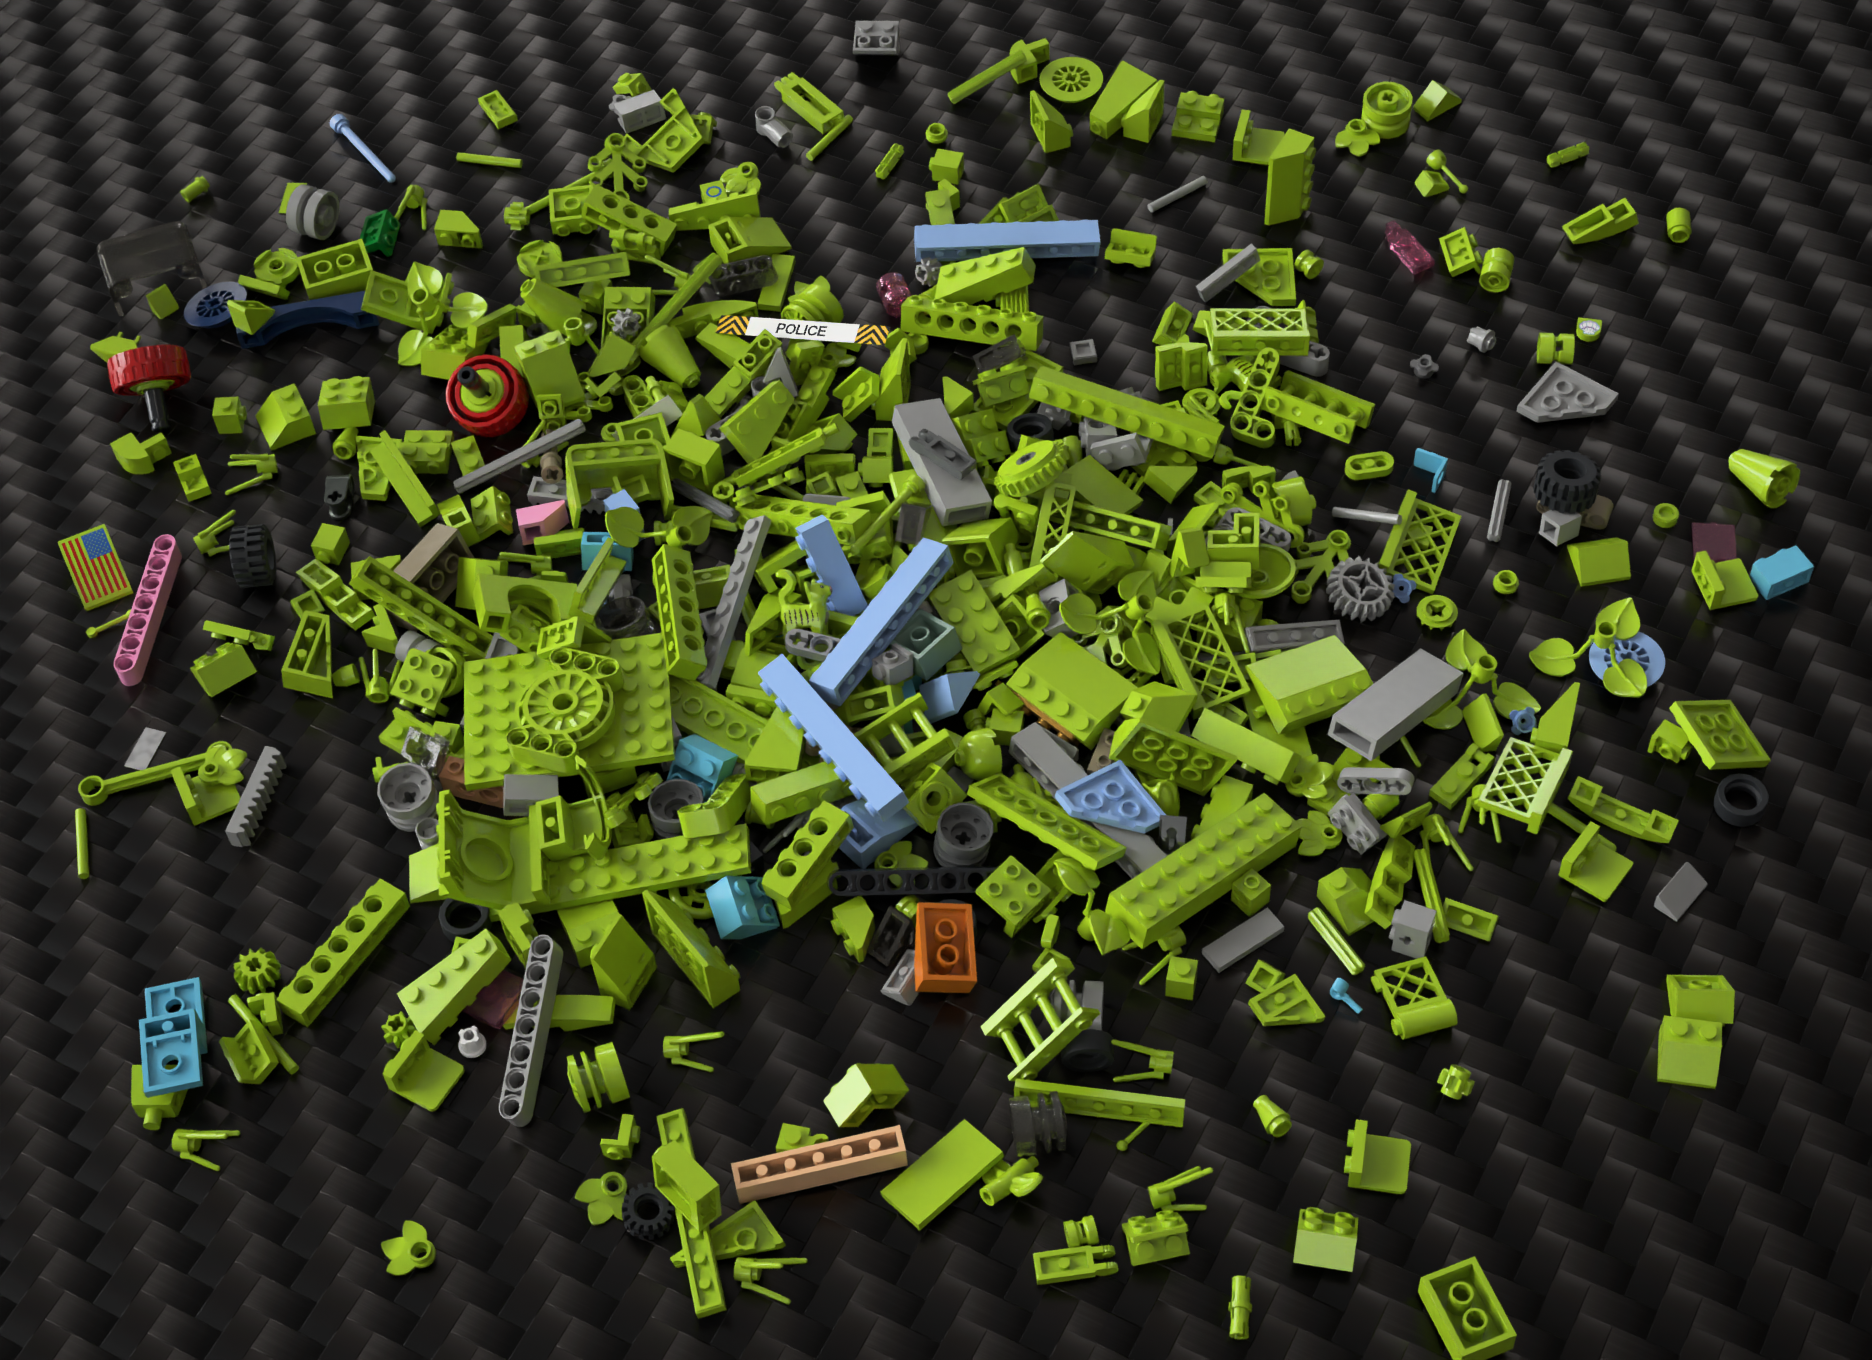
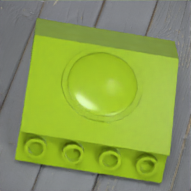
M450 789L440 791L439 803L436 804L438 815L436 832L439 838V846L436 847L439 868H437L436 874L439 881V896L496 910H502L506 905L518 902L522 910L551 904L549 858L540 849L536 804L529 805V816L514 820H504L463 810Z

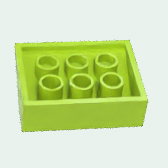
M1062 632L1058 633L1022 663L1006 683L1012 691L1075 736L1080 743L1090 750L1099 742L1104 728L1109 729L1118 718L1131 691L1138 688Z
M1336 635L1245 666L1278 735L1333 716V714L1373 685L1366 668Z
M1143 718L1124 720L1114 733L1109 759L1114 761L1121 760L1124 765L1159 779H1170V773L1172 772L1177 786L1202 796L1209 792L1238 758L1236 755Z
M649 890L642 892L652 934L709 1004L715 1008L739 992L738 979H740V974L732 964L730 966L726 964L721 950L717 946L712 947L708 942L709 937L701 927L697 929L693 924L694 920L691 914L686 909L682 911L675 902Z

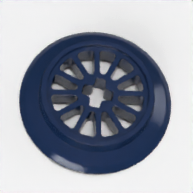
M220 282L210 285L199 291L189 300L184 309V318L189 324L203 328H217L226 325L232 321L227 306L228 300L245 301L247 297L246 289L236 282Z

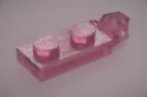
M1394 220L1386 223L1385 234L1387 235L1389 247L1413 274L1434 266L1435 260L1405 228L1401 230L1400 225Z

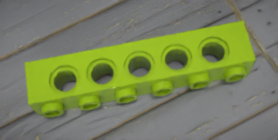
M913 295L907 297L901 305V330L903 332L1037 351L1042 343L1043 316L1036 315L1034 312L1019 313L1009 308L999 310L992 309L987 305L971 306L966 302L950 303L944 299L929 300L923 299L922 296ZM923 312L928 313L931 318L926 317ZM945 315L950 316L953 321L948 320ZM968 318L974 320L976 324L970 323ZM991 322H995L999 328L992 326ZM1013 325L1020 327L1021 331L1016 330Z
M754 494L755 501L739 507L735 506V510L739 512L737 519L740 529L744 530L747 520L765 515L771 520L767 533L791 537L799 536L795 529L796 527L820 515H824L829 520L839 544L853 545L872 524L870 510Z
M663 544L652 558L667 674L695 681L700 673L705 671L707 658L705 657V642L701 630L702 621L699 616V601L696 595V582L694 581L691 554L689 551Z
M371 556L361 563L349 585L445 647L458 651L465 660L485 659L493 639L491 634L480 631L477 625Z
M379 879L374 886H371L359 904L351 908L346 919L334 928L328 940L316 949L310 961L298 970L292 982L281 990L276 1000L282 1012L308 1028L408 910L410 904L405 892L382 879Z

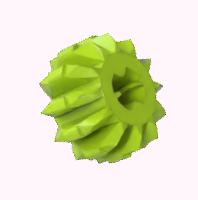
M261 947L256 953L249 949V955H240L239 959L241 962L234 963L236 971L234 972V979L239 983L240 988L244 992L249 990L250 993L255 995L260 990L265 993L268 986L275 988L274 980L281 979L279 972L281 965L274 953L271 951L265 952Z

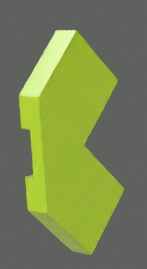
M1192 586L1180 606L1157 596L1154 600L1153 609L1146 614L1145 619L1150 623L1159 619L1165 621L1207 603L1211 607L1214 602V596ZM1202 613L1195 616L1192 623L1203 621L1206 614ZM1175 624L1173 626H1170L1169 629L1173 630L1181 625Z

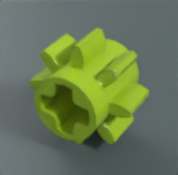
M513 202V204H510V207L505 208V224H511V230L524 229V225H529L530 223L529 208H524L523 202Z
M402 1011L393 1016L389 1015L386 1025L381 1026L384 1033H386L384 1035L388 1044L394 1042L397 1048H400L403 1041L416 1030L410 1016L406 1018Z
M1452 1064L1449 1070L1444 1068L1441 1071L1437 1083L1443 1085L1441 1089L1443 1094L1460 1100L1463 1094L1468 1096L1471 1093L1475 1081L1469 1079L1471 1075L1469 1070Z

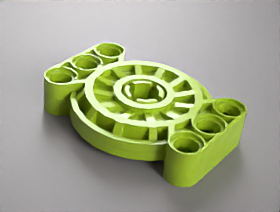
M559 647L550 653L549 658L553 670H549L534 678L519 695L515 707L518 727L511 729L505 738L514 760L570 774L577 771L575 756L578 755L580 757L578 750L595 743L612 725L616 712V703L612 692L622 688L624 678L619 662L616 659L567 647Z

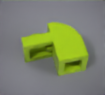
M1046 38L1027 45L1023 40H1020L1011 47L1010 55L1018 50H1022L1027 58L1026 62L1010 71L1017 84L1037 78V64L1050 60L1049 42Z
M131 432L110 443L116 459L126 471L133 474H147L155 471L153 463L171 454L167 440L162 433L139 443Z
M875 559L869 564L865 578L858 582L861 592L872 601L882 590L885 583L894 575L895 571L888 563L883 565L878 559Z

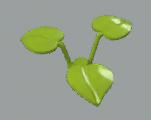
M413 262L408 278V294L413 303L418 307L416 311L420 316L424 332L411 330L402 337L398 348V364L401 366L421 364V348L433 339L427 336L429 331L424 312H431L438 305L452 312L451 322L456 327L467 329L470 323L485 315L488 309L487 302L477 294L465 292L455 296L453 307L447 306L433 296L439 293L442 288V274L433 267Z
M581 311L582 319L578 317L567 319L564 322L567 336L562 334V337L566 342L569 353L571 343L579 346L586 340L595 353L598 354L599 349L590 339V335L597 329L595 318ZM638 356L632 365L627 364L626 368L617 370V372L621 376L632 372L640 365V357ZM613 372L606 373L605 375L609 377Z
M699 506L682 507L673 514V529L651 533L641 532L644 528L643 518L637 510L630 507L608 510L605 515V523L611 538L622 547H635L638 544L639 537L666 536L668 545L682 549V546L686 544L697 546L704 543L709 535L713 512ZM653 573L652 580H653V584H654V587H655V580H654V573Z
M1137 571L1123 577L1118 584V593L1127 603L1100 615H1095L1096 606L1094 602L1084 594H1072L1060 603L1059 610L1064 622L1076 633L1084 635L1096 631V620L1125 610L1128 618L1138 620L1132 632L1133 638H1128L1123 644V654L1126 661L1133 668L1148 674L1157 675L1160 672V654L1155 640L1146 632L1138 635L1142 623L1146 621L1144 615L1149 613L1154 607V600L1156 599L1154 571Z
M1632 598L1617 601L1604 608L1596 618L1595 634L1589 636L1588 641L1577 653L1573 654V646L1561 638L1546 640L1529 653L1531 661L1539 670L1551 676L1562 677L1571 674L1575 670L1576 664L1574 659H1578L1594 642L1600 649L1609 648L1611 663L1614 667L1607 668L1603 674V683L1609 692L1621 697H1641L1646 692L1647 678L1640 664L1632 659H1624L1618 664L1615 656V638L1628 640L1637 635L1640 629V619Z
M1463 629L1450 641L1446 650V660L1449 665L1460 671L1468 670L1471 673V677L1453 702L1449 699L1425 718L1423 722L1436 729H1451L1459 725L1463 714L1462 710L1456 705L1461 701L1474 681L1484 684L1491 680L1492 692L1496 695L1493 700V706L1501 716L1510 719L1509 714L1512 710L1521 711L1526 707H1531L1535 710L1536 714L1540 711L1541 707L1533 696L1519 685L1504 682L1497 689L1496 679L1498 675L1494 673L1497 667L1496 659L1487 654L1484 647Z
M1073 858L1055 860L1054 864L1064 886L1074 894L1083 896L1088 893L1089 895L1086 908L1083 911L1085 918L1077 927L1079 935L1088 941L1095 940L1101 955L1126 946L1130 940V933L1126 925L1121 920L1112 918L1111 914H1107L1102 910H1091L1095 896L1093 889H1096L1100 884L1095 871L1085 868L1081 862Z

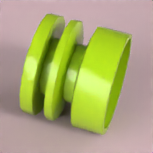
M810 284L798 294L797 299L792 300L782 310L781 319L796 320L797 318H802L804 321L841 323L844 315L839 301L830 291L820 285Z
M613 1042L595 1047L596 1060L590 1062L584 1051L580 1052L584 1065L578 1067L574 1056H567V1075L575 1100L580 1104L584 1113L591 1111L588 1098L594 1097L597 1108L602 1107L601 1094L607 1093L612 1104L630 1098Z

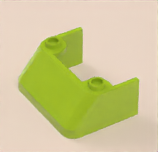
M637 439L577 444L568 448L565 458L566 488L573 529L578 528L582 507L591 501V489L615 486L612 478L614 476L618 477L619 482H623L643 474L652 497L648 500H660L664 519L670 520L674 496L663 446L659 441L655 439Z

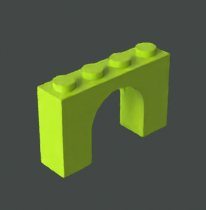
M478 573L473 590V598L480 631L505 633L511 615L510 606L515 604L529 605L543 611L550 618L552 624L574 617L569 615V610L577 584Z

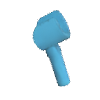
M1337 978L1330 989V995L1336 1000L1342 999L1359 1014L1363 1009L1346 993L1349 984L1345 980Z

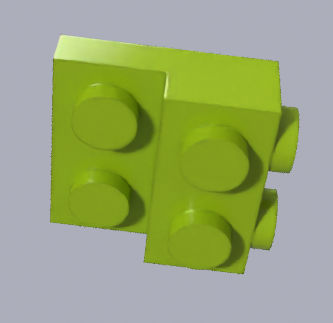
M1195 91L1181 92L1176 107L1172 136L1215 142L1224 113V99L1216 94L1203 96L1198 95Z
M594 185L549 189L550 223L553 234L567 236L570 232L579 231L583 234H589L592 230L598 229L597 224L581 217L584 201L593 190Z
M993 408L952 418L953 425L969 456L977 461V468L989 465V459H991L992 463L1006 460L1005 455L1011 454L1006 431H998Z
M406 430L404 442H400L399 451L414 473L448 474L452 452L451 442L454 441L453 431Z
M518 902L510 903L498 911V915L507 941L526 969L530 945L534 938L538 936V933L533 926L534 920L527 909L522 910Z

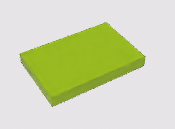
M1088 455L1063 472L1072 474L1070 485L1076 486L1075 497L1082 503L1130 514L1140 507L1143 502L1141 497L1091 455Z

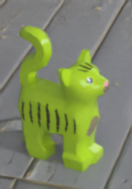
M1244 355L1233 358L1226 365L1211 366L1208 374L1210 375V382L1215 387L1214 392L1218 394L1229 382H1233L1243 392L1257 356ZM1270 359L1268 362H1265V371H1267V366L1271 361ZM1280 376L1276 377L1272 388H1277L1281 385L1282 378ZM1257 380L1254 383L1258 387L1266 384L1263 380ZM1233 390L1224 392L1219 398L1220 405L1224 409H1231L1232 406L1228 400L1239 401L1242 392Z
M786 569L777 571L776 577L783 578L787 582L778 595V601L781 606L784 643L787 632L792 629L811 628V631L814 633L834 637L828 634L829 611L827 600L833 592L832 587L825 585L823 582H817L816 579H812L811 583L808 581L804 582L810 604L790 603L788 596L795 590V575ZM796 639V641L793 642V644L797 645V643L801 642V640Z

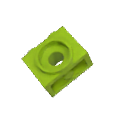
M930 762L903 791L909 801L903 809L922 829L932 834L936 831L941 813L951 805L963 803V800L968 795L940 766ZM933 792L932 797L927 801L928 794Z

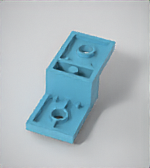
M197 977L145 988L147 1018L139 1020L145 1096L149 1098L203 1086L201 1054L208 1052L203 991L200 978ZM173 1005H182L178 1012H168ZM169 1061H179L178 1065L175 1068L170 1070L165 1069V1066Z

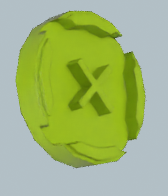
M544 240L529 242L520 249V254L517 255L520 271L531 278H536L534 267L563 262L560 247L551 241L549 243L544 242Z

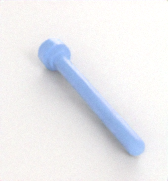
M343 114L334 115L330 120V127L336 133L344 134L388 182H394L396 180L395 175L350 129L349 120Z

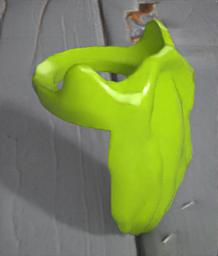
M1172 772L1170 773V779H1155L1141 784L1166 815L1179 816L1180 798L1177 782Z

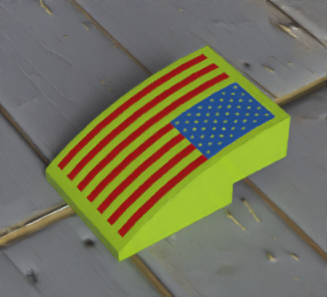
M105 524L58 541L86 611L133 594Z

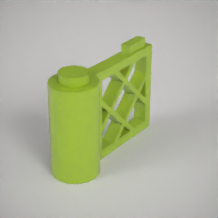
M1426 956L1374 970L1371 982L1377 993H1383L1394 1016V1019L1391 1020V1025L1396 1036L1400 1035L1401 1039L1404 1040L1457 1025L1455 1007L1449 998L1447 999ZM1423 967L1426 974L1421 979L1411 975V970ZM1393 975L1401 979L1398 985L1395 986L1385 982L1384 977ZM1405 981L1419 985L1415 993L1402 989ZM1423 988L1435 991L1437 997L1428 999L1420 996ZM1397 995L1411 999V1001L1407 1005L1397 1007L1395 999Z

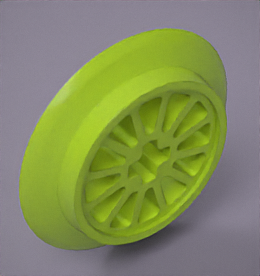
M1064 57L1052 61L1040 74L1042 89L1051 97L1067 103L1080 102L1091 97L1101 88L1103 83V74L1100 68L1095 63L1080 57Z

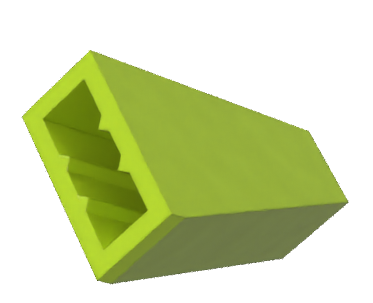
M1122 61L1090 112V130L1108 139L1122 127L1121 120L1124 113H1128L1131 105L1157 83V79Z
M778 706L745 760L744 766L747 781L766 782L801 770L807 741L804 737L806 732L803 728L797 730L789 720L791 714L788 711L783 713Z

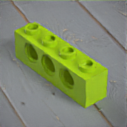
M597 184L584 201L581 217L608 230H619L621 228L627 229L630 233L638 234L643 232L647 233V236L655 237L654 245H657L660 256H663L673 241L677 224Z
M825 800L819 807H816L811 812L806 825L796 832L790 846L780 853L775 866L765 873L761 883L765 894L793 910L854 828L850 814ZM820 831H826L823 835H817ZM807 851H810V852H811L810 854H808V855H806V856H801L804 852H807ZM795 872L793 876L785 877L788 873Z

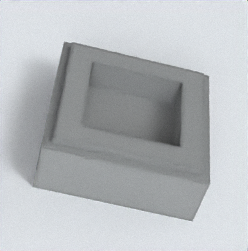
M1093 339L1070 342V351L1074 365L1097 362Z

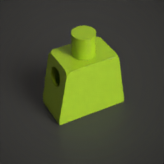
M132 1065V1107L138 1117L144 1118V1128L158 1130L160 1129L162 1118H172L179 1115L188 1089L147 1098L143 1088L142 1065ZM166 1065L165 1069L170 1070L177 1065Z

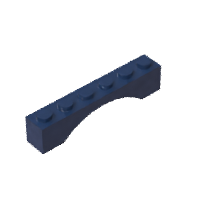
M365 291L270 307L275 310L274 315L253 335L237 327L236 334L242 349L265 345L287 330L310 323H339L356 329L380 324L379 316L361 310Z

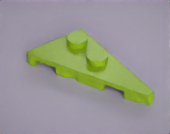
M755 1200L710 1230L716 1260L776 1250L786 1246ZM683 1249L670 1257L676 1268L686 1266Z

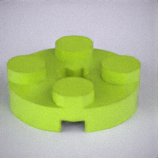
M278 248L279 251L271 252L270 249L260 254L254 262V272L258 280L285 288L287 284L294 281L300 274L296 261L297 256L293 251L286 248Z

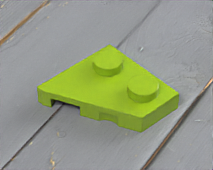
M1296 974L1251 998L1248 1002V1005L1263 1026L1321 1023L1325 1019V1015Z

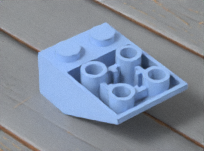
M863 798L846 804L841 810L850 814L854 828L840 845L839 849L861 869H865L876 860L880 853L889 850L894 843L899 842L918 826L903 808L883 822L878 815L873 817L864 806L866 803Z

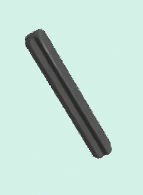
M679 478L673 479L671 484L672 490L731 523L737 521V517H739L737 510Z

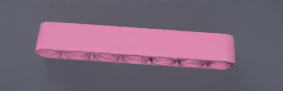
M168 534L159 536L153 543L114 660V668L121 682L126 686H134L143 678L182 559L175 538Z

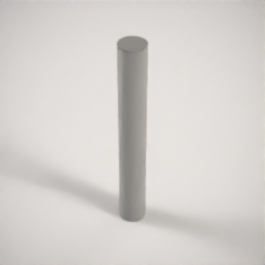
M1201 176L1147 205L1149 211L1154 212L1208 183L1206 177Z
M1334 507L1332 510L1334 517L1400 525L1402 522V516L1398 514Z

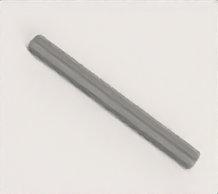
M577 419L453 482L454 487L458 493H463L585 432V426L580 419Z

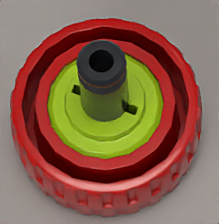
M153 345L127 350L109 358L107 367L113 392L123 396L144 395L149 420L152 424V431L164 432L169 430L171 425L168 422L169 416L164 391L178 388L190 381L191 373L186 350L178 345Z
M478 355L466 360L452 373L447 384L446 403L449 412L463 428L474 435H480L481 437L503 435L519 424L528 408L529 392L525 379L512 364L496 355Z

